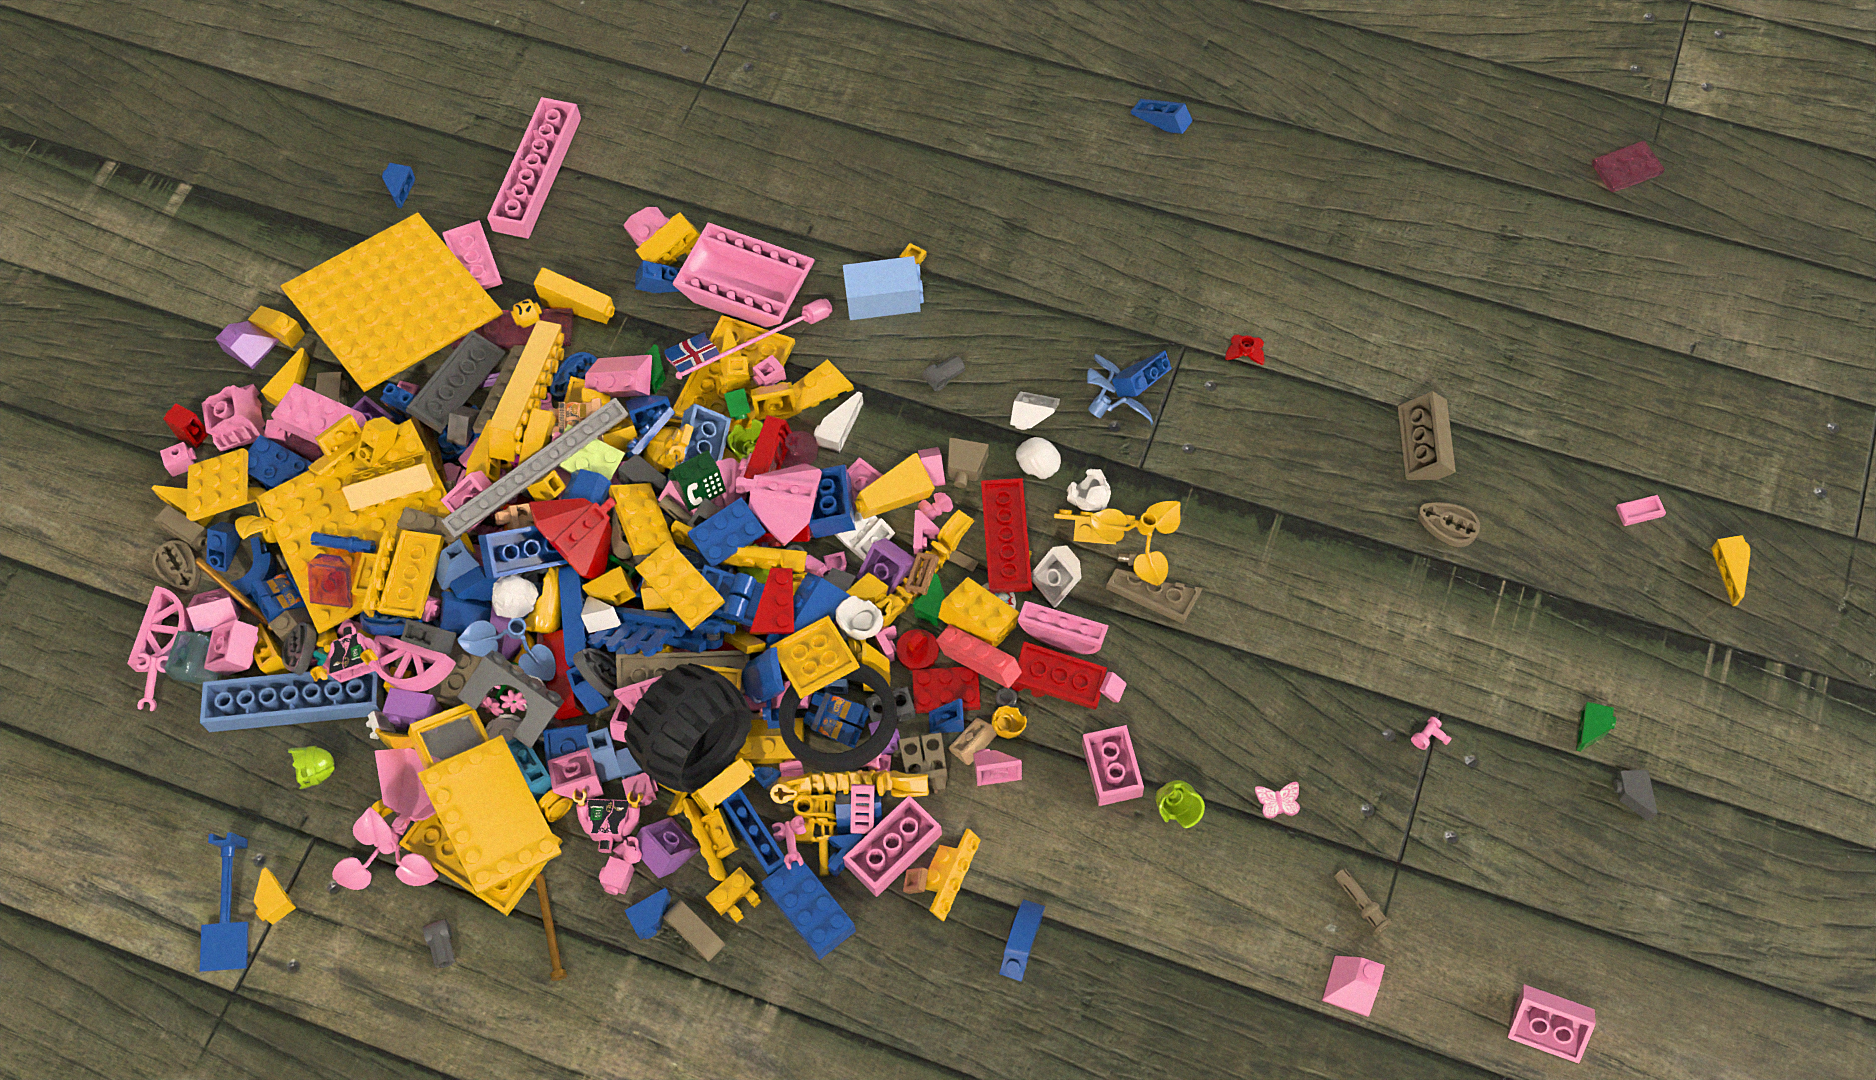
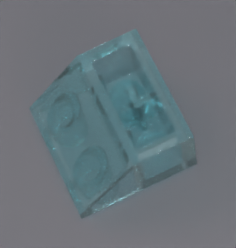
M178 630L164 670L173 680L199 684L217 681L219 673L204 669L211 638L200 633Z

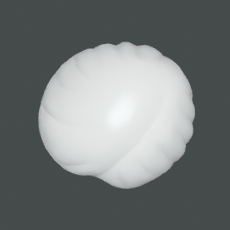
M1030 438L1024 441L1016 450V459L1022 470L1028 475L1032 474L1040 479H1046L1057 472L1060 467L1061 457L1052 443L1043 438Z
M850 596L843 600L836 609L837 624L847 636L853 639L864 640L876 635L883 626L881 611L869 600L864 601L857 596Z

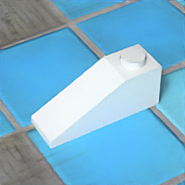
M857 392L822 420L821 425H817L814 432L817 446L840 453L863 405L861 392Z

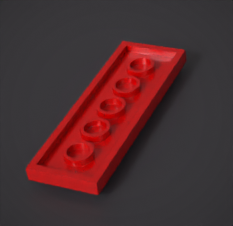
M1023 478L981 481L989 592L1032 591Z

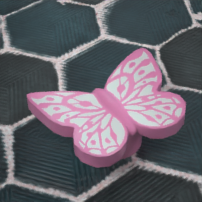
M1298 782L1288 784L1280 792H1274L1264 787H1255L1256 796L1259 802L1264 805L1262 813L1266 818H1274L1277 814L1283 812L1290 816L1298 813L1300 807L1295 801L1299 794Z

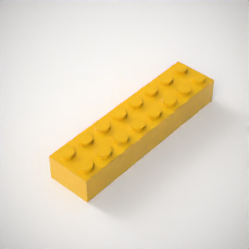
M541 320L537 321L488 426L489 457L514 462L517 454L520 455L532 409L541 408V400H545L547 387L552 384L553 373H557L559 360L562 361L564 356V349L561 348L564 334L561 333L560 324Z

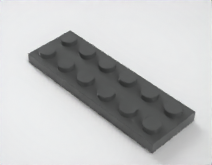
M471 330L407 406L406 412L442 434L448 426L449 413L468 402L502 360L506 352Z

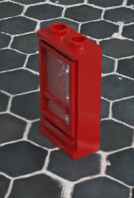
M769 415L766 416L743 478L754 479V475L781 469L788 451L787 446L789 447L790 445L789 439L792 440L794 436L786 420Z

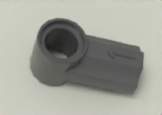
M954 355L938 366L935 364L929 366L924 370L922 376L932 389L937 392L942 390L949 380L964 372L965 366L961 358Z
M445 918L423 926L424 937L430 946L435 967L446 968L455 963L456 960L450 940L452 932L447 919Z

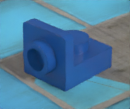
M771 699L767 700L766 707H762L763 720H767L768 729L780 728L779 708L772 709Z

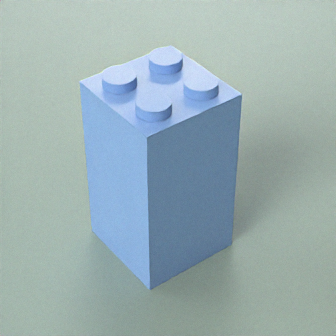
M914 256L843 265L850 320L921 312L920 304L924 303L922 280L920 279V266L915 264Z

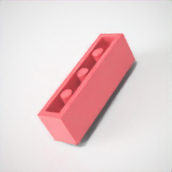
M950 624L936 639L945 656L1008 689L1022 673L1013 656Z

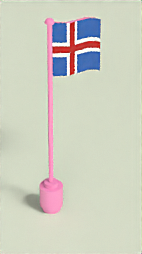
M818 299L803 306L802 316L719 354L716 346L706 338L705 332L666 349L665 356L677 369L676 378L682 379V376L803 319L809 324H814L827 318L832 313V306L827 299Z

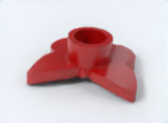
M1234 335L1231 338V346L1226 352L1225 360L1236 359L1244 355L1254 362L1264 365V352L1261 350L1264 342L1261 338H1253L1248 335Z

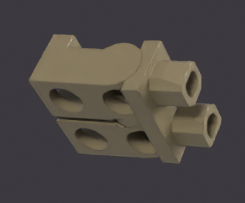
M941 732L921 736L925 759H922L919 736L900 739L899 746L905 774H928V785L933 784L934 793L946 792L948 776Z

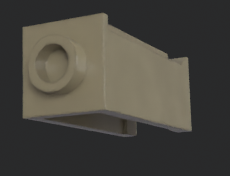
M169 505L153 520L161 530H164L179 541L185 542L190 548L195 549L197 553L207 546V530L198 523L190 521L185 515Z

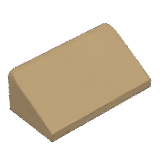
M977 717L948 749L965 764L970 765L974 761L973 753L985 749L997 734L991 724Z

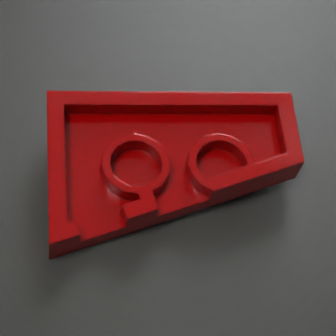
M770 568L749 634H794L793 568Z

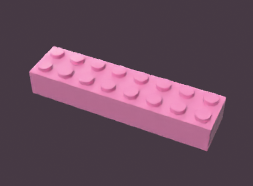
M541 97L487 217L492 231L529 239L581 120L577 104Z

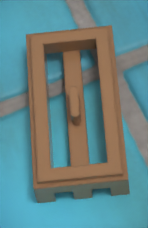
M917 553L905 586L907 593L913 591L914 594L921 593L922 595H927L939 561L937 555ZM925 558L923 566L920 568L921 562ZM918 571H919V577H918V579H917L916 585L913 586V585H914V582H915V579H916V576H917Z

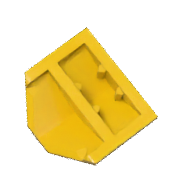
M380 728L375 729L377 736L390 749L411 748L415 750L409 735L383 732Z

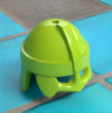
M753 419L752 427L748 429L741 425H735L733 431L727 436L729 447L738 459H746L749 453H753L763 426L761 421Z
M317 746L288 749V753H291L294 759L292 765L296 769V780L301 785L299 789L321 784L335 769L334 759L327 750Z
M1181 780L1168 782L1156 792L1155 801L1165 822H1168L1169 819H1176L1183 828H1190L1202 818L1205 810L1204 801L1187 782Z

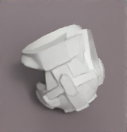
M1088 469L1086 471L1088 476L1079 485L1075 482L1069 485L1067 501L1075 506L1077 505L1086 512L1102 511L1107 507L1110 499V486L1100 469Z
M512 574L500 577L493 584L492 606L497 616L513 619L524 617L534 610L533 605L539 593L532 582Z

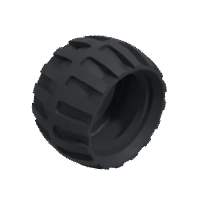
M692 663L688 665L680 664L676 668L662 674V677L655 683L653 682L642 698L637 701L632 714L627 720L624 738L626 746L635 762L653 780L676 791L693 793L717 777L734 761L735 756L744 746L748 733L751 731L753 713L743 694L726 677L701 665Z

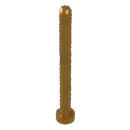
M197 558L194 561L195 565L267 626L266 630L269 633L273 632L259 607L202 558Z
M537 874L535 881L553 969L550 977L552 981H559L567 977V972L565 969H562L545 879L542 874Z

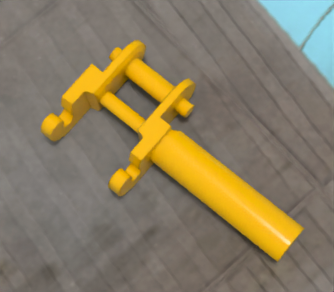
M809 818V823H818L821 826L822 836L817 838L810 837L809 841L819 842L820 876H828L827 840H829V837L834 836V826L837 825V822H833V820L828 821V818ZM825 826H829V835H825Z

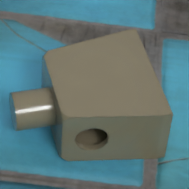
M950 438L948 473L950 477L955 478L954 485L956 487L966 488L968 480L978 481L989 456V444Z

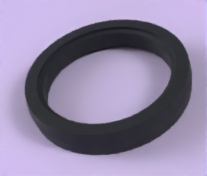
M858 662L860 668L839 678L858 681L869 686L879 696L883 709L881 721L873 735L860 746L841 753H825L814 750L798 738L794 730V716L802 699L799 698L792 684L788 687L779 707V726L786 746L796 759L806 766L819 771L845 772L866 765L883 752L891 741L896 729L897 705L888 683L873 668Z

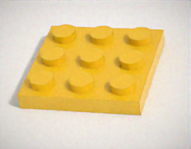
M244 448L188 466L186 518L190 521L248 504V451Z
M829 616L770 646V648L777 647L779 664L800 699L860 668L857 660Z

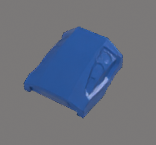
M579 469L571 473V479L561 500L584 498L601 506L608 499L609 488L612 483L600 473Z
M442 592L443 601L438 628L457 633L456 638H459L466 628L476 621L483 620L490 623L491 606L488 600H463L457 598L453 592Z
M777 647L769 648L763 654L748 661L742 671L745 694L755 704L765 703L767 700L779 696L785 690L777 656Z

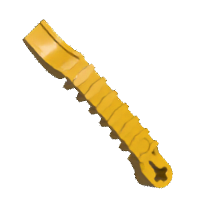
M960 510L942 527L937 537L938 542L932 541L933 549L925 552L939 557L935 574L943 567L944 562L947 559L949 560L951 553L956 550L963 535L974 523L972 518ZM924 560L921 562L920 568H922ZM918 571V574H917V576H916V579H915V582H914V585H913V586L916 585L917 579H918V577H919V571ZM906 577L903 579L904 584L896 587L894 595L890 593L881 602L875 604L882 615L886 614L883 616L882 628L888 627L899 614L907 610L906 608L910 603L914 602L915 597L921 594H914L913 591L907 593L905 591L908 580Z
M897 770L808 772L799 776H783L778 778L770 794L776 803L782 804L795 800L802 795H812V792H818L819 795H823L825 791H830L831 795H835L837 791H843L844 794H848L851 791L852 784L875 785L874 791L877 790L879 796H883L887 790H891V795L894 797L926 796L929 794L928 774H905Z

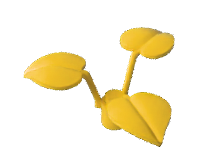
M248 487V504L257 503L260 517L253 515L240 517L235 521V527L242 539L261 532L263 542L275 543L277 539L271 528L273 525L272 520L264 516L262 505L258 499L259 495L267 492L263 488Z
M1165 501L1153 504L1141 516L1139 521L1135 520L1128 527H1125L1127 524L1126 516L1117 509H1105L1091 514L1090 520L1093 529L1106 541H1121L1124 537V531H1129L1134 527H1137L1141 534L1147 535L1146 554H1140L1135 558L1133 563L1134 572L1140 579L1156 586L1161 585L1165 581L1168 574L1167 559L1161 552L1155 551L1150 553V542L1155 527L1158 532L1163 534L1173 533L1177 530L1180 524V502Z

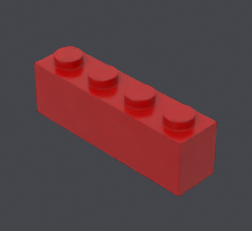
M563 629L543 635L544 643L542 645L550 649L556 665L555 675L551 681L546 683V688L557 692L561 699L565 701L554 717L563 721L584 715V706L572 691L566 671L571 668L567 665L565 658Z

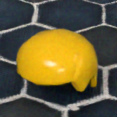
M1002 706L992 714V728L997 735L1003 738L1017 737L1026 728L1027 717L1021 715L1019 708Z

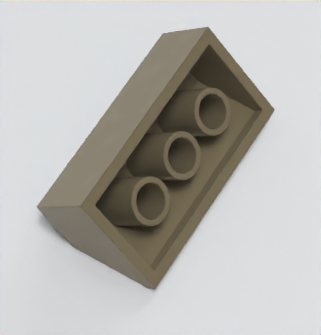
M1431 391L1399 405L1398 413L1406 479L1439 480L1456 473L1447 400Z

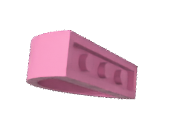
M159 586L154 588L127 663L136 672H148V668L143 670L136 668V665L146 664V659L138 657V654L148 653L151 657L159 658L170 656L172 660H164L162 662V666L165 667L184 651L190 640L192 622L186 606L171 591ZM178 610V627L161 625L164 618ZM158 632L175 634L171 641L161 649L156 641Z
M1025 601L1018 618V622L1024 631L1036 640L1055 649L1074 654H1092L1099 651L1108 630V625Z
M376 635L374 642L380 647V652L377 656L378 670L376 672L396 689L413 692L428 690L443 681L456 665V662L446 654L416 646L393 637ZM404 655L392 677L388 663ZM413 658L418 675L408 679H401ZM423 662L432 664V666L425 671Z

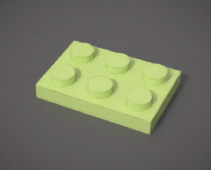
M568 424L563 434L572 429L573 426ZM595 439L557 467L569 473L579 469L600 473L611 481L625 453Z

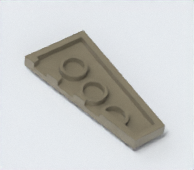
M1115 569L1106 586V589L1182 624H1185L1203 588L1184 587L1185 584L1177 582L1175 584L1163 582L1161 585L1156 586L1140 579L1134 572Z

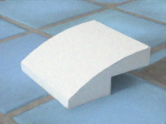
M855 510L856 530L834 535L864 561L873 542L884 538L890 540L895 532L882 518L878 519L876 516L863 519L861 513Z

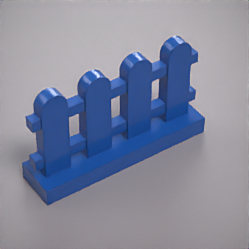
M612 606L621 625L590 634L588 643L592 649H598L603 644H606L609 652L617 651L623 646L626 654H633L641 649L645 657H650L657 651L661 652L663 649L662 645L669 637H682L685 629L682 620L677 614Z

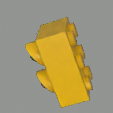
M967 577L942 601L938 618L948 625L950 624L996 648L1015 629L1020 612Z

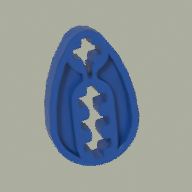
M578 352L569 356L560 365L553 377L550 388L553 398L556 401H564L570 377L578 376V378L585 380L587 371L597 361V358L586 352ZM585 369V372H584V373H582V372L578 373V370H582V371H583V370Z
M364 610L360 614L362 630L372 635H402L407 619L423 623L422 617L420 620L381 614L377 610H375L373 618L368 617Z

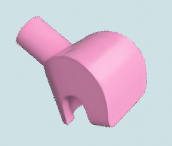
M880 754L861 767H868V771H890L891 755Z

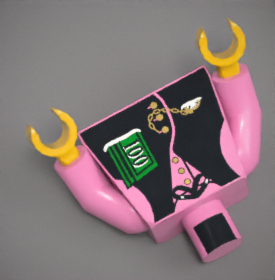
M345 627L343 629V638L331 643V648L324 664L313 668L310 674L315 682L319 678L326 680L328 675L341 683L379 670L377 656L380 652V647L371 638H366L361 633H357L355 627Z
M575 790L572 798L575 802H578L576 805L577 814L583 830L590 835L592 840L599 841V852L611 853L613 842H623L626 836L630 835L638 825L640 816V805L638 803L643 799V793H638V800L633 798L632 790L628 793L627 800L588 799L585 802L587 790H582L583 798L577 797Z

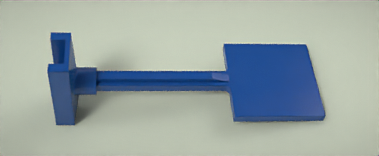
M232 832L227 833L225 838L209 834L208 843L221 848L220 922L218 924L201 925L200 972L247 969L249 922L231 923V897L235 849L247 848L248 839Z

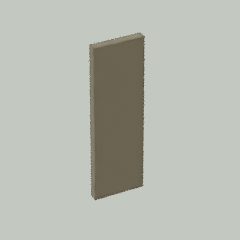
M957 550L952 552L949 561L972 573L979 564L978 561Z

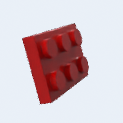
M968 667L912 670L915 714L929 713L957 699H962L963 711L980 710L978 672Z

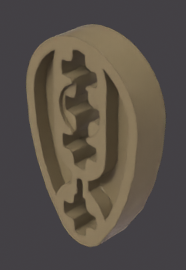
M1439 502L1426 503L1421 506L1418 513V519L1433 536L1453 547L1470 545L1474 542L1480 530L1477 516L1471 510L1458 505ZM1427 511L1431 512L1429 517L1425 516ZM1447 519L1451 520V524L1449 526L1445 524ZM1457 524L1461 525L1460 530L1455 529ZM1467 528L1471 529L1470 534L1465 533Z
M179 540L168 541L158 547L152 557V565L161 579L173 589L185 594H191L197 590L200 570L195 565L194 561L197 558L193 550L185 542ZM171 550V553L180 565L181 569L177 571L171 558L168 556L167 552ZM184 577H185L187 580H189V584H190V585L185 586V585H186V583H185L186 581L184 580Z

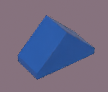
M957 699L929 712L930 733L964 731L962 699Z

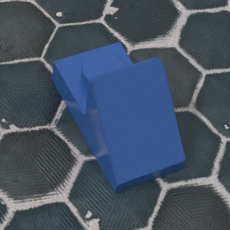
M861 833L831 836L828 838L830 845L839 851L838 853L835 852L828 861L829 872L836 878L846 867L843 857L864 838Z

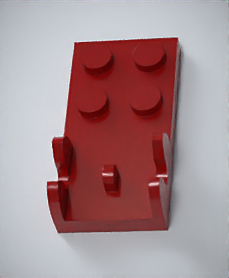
M1025 641L1023 642L1017 661L1022 673L1011 685L1013 690L1022 691L1024 688L1031 690V694L1034 697H1042L1046 694L1096 710L1101 695L1100 688L1104 682L1107 667Z

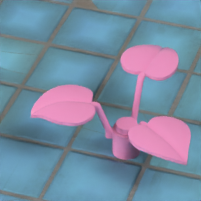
M369 807L355 822L353 834L362 844H374L377 847L364 865L354 857L342 859L335 866L332 875L338 884L353 890L363 889L371 881V873L366 868L379 852L390 854L394 851L396 863L400 865L396 869V876L405 884L412 886L426 885L437 879L439 873L434 870L431 863L422 855L411 853L405 855L401 860V846L398 845L401 834L394 831L395 828H390L385 820L374 809Z

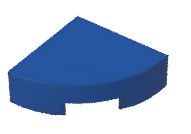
M756 767L753 771L754 778L764 789L781 776V772L773 767Z

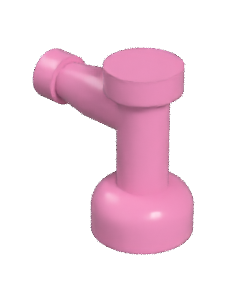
M1430 717L1427 721L1428 725L1421 733H1415L1411 738L1412 743L1422 750L1429 746L1431 734L1443 741L1445 745L1452 739L1439 729L1442 724L1435 717Z

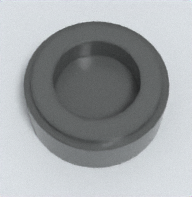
M1006 687L999 689L995 697L997 706L1015 707L1017 704V693L1015 690Z

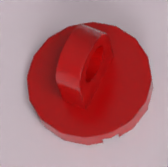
M922 629L909 630L904 633L896 646L898 661L910 671L929 669L935 664L939 656V645L936 638L930 632Z

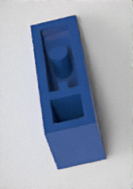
M1140 99L1131 110L1132 115L1167 132L1183 134L1192 123V118L1185 103Z

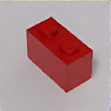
M177 403L167 411L163 418L179 440L196 449L209 435L197 415Z

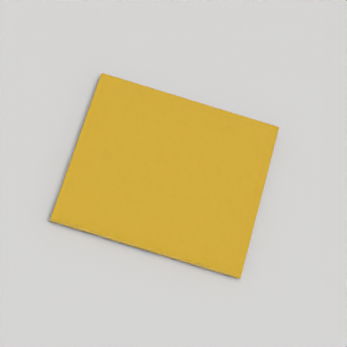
M419 213L404 219L280 286L363 392L368 391L467 335L471 330L474 331L503 314V311Z
M411 419L397 425L399 429L394 445L375 466L426 451ZM358 449L349 453L346 459L333 465L327 473L317 475L308 470L258 496L266 517L272 520L273 525L271 528L319 634L363 611L362 606L365 596H356L351 592L363 552L349 553L348 550L314 546L311 544L312 541H310L312 533L319 532L343 537L357 536L359 539L373 540L376 542L374 554H377L384 530L390 531L396 541L395 549L391 552L390 556L391 568L402 529L398 528L397 523L405 507L446 518L451 514L441 501L447 495V492L434 465L436 482L431 490L424 493L417 491L404 499L397 497L384 505H379L378 503L370 505L371 507L364 511H358V509L351 511L342 490L348 474L370 468L356 457ZM467 532L463 533L460 538L461 541L473 554L476 553ZM443 543L442 550L451 544ZM389 568L388 571H386V574H385V577H384V579H385V584H386V581H387V578H388V574H389L390 568ZM384 589L380 591L379 603L381 601Z

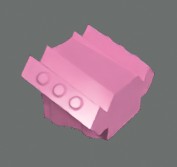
M254 384L240 388L235 385L225 387L220 393L209 396L202 403L206 432L212 435L213 442L219 451L254 443L260 434L264 436L265 431L262 427L266 424L261 412L262 403L257 398L260 392Z

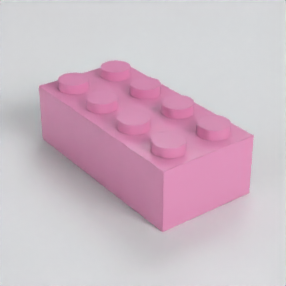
M296 383L292 385L271 414L279 428L317 445L318 443L314 438L347 414L353 416L360 428L367 421L363 413Z
M908 796L843 857L845 866L877 897L942 835L941 826L912 797Z

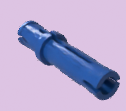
M313 532L310 539L312 541L311 544L314 546L348 550L349 553L363 552L374 554L376 551L375 541L359 539L357 536L343 537Z

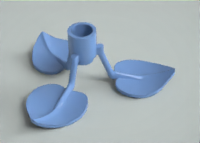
M1094 354L1093 357L1096 362L1109 371V377L1106 380L1105 377L1094 369L1090 368L1088 370L1087 383L1103 387L1100 394L1088 407V410L1096 417L1101 418L1107 410L1111 412L1116 406L1126 403L1148 418L1152 426L1153 419L1149 411L1131 397H1124L1114 404H1110L1112 400L1105 395L1106 390L1113 393L1116 392L1115 387L1110 381L1114 374L1117 375L1121 371L1112 362L1100 355Z
M534 582L533 584L539 593L536 598L537 602L538 598L542 595V589L539 582ZM528 614L524 617L511 619L507 629H504L499 635H496V629L493 624L482 620L469 625L458 638L459 645L466 652L474 656L484 657L491 650L496 652L498 650L496 639H500L508 634L512 639H521L527 652L520 657L518 666L524 670V673L538 677L541 681H551L555 675V659L550 649L542 644H536L531 650L528 648L526 637L524 636L526 630L524 618H527Z

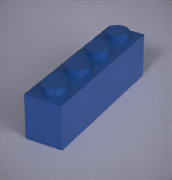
M741 788L737 789L722 801V805L767 877H769L785 864V857Z

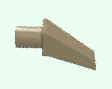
M1130 551L1129 554L1119 553L1118 562H1128V566H1131L1138 555L1146 553L1145 551Z

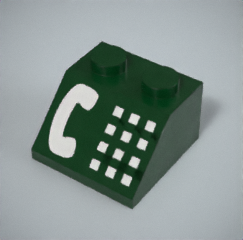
M708 450L672 468L668 474L689 512L698 508L704 498L711 501L726 493L719 467Z

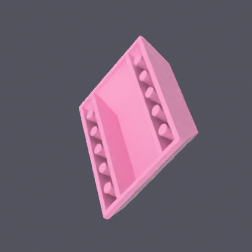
M707 223L675 278L673 286L696 304L766 328L782 322L815 260Z

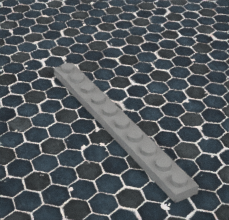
M614 398L441 520V523L454 539L458 538L625 419L628 413L619 401Z

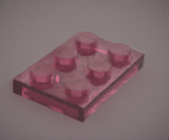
M1645 141L1598 157L1592 162L1593 167L1611 193L1659 176L1665 170Z

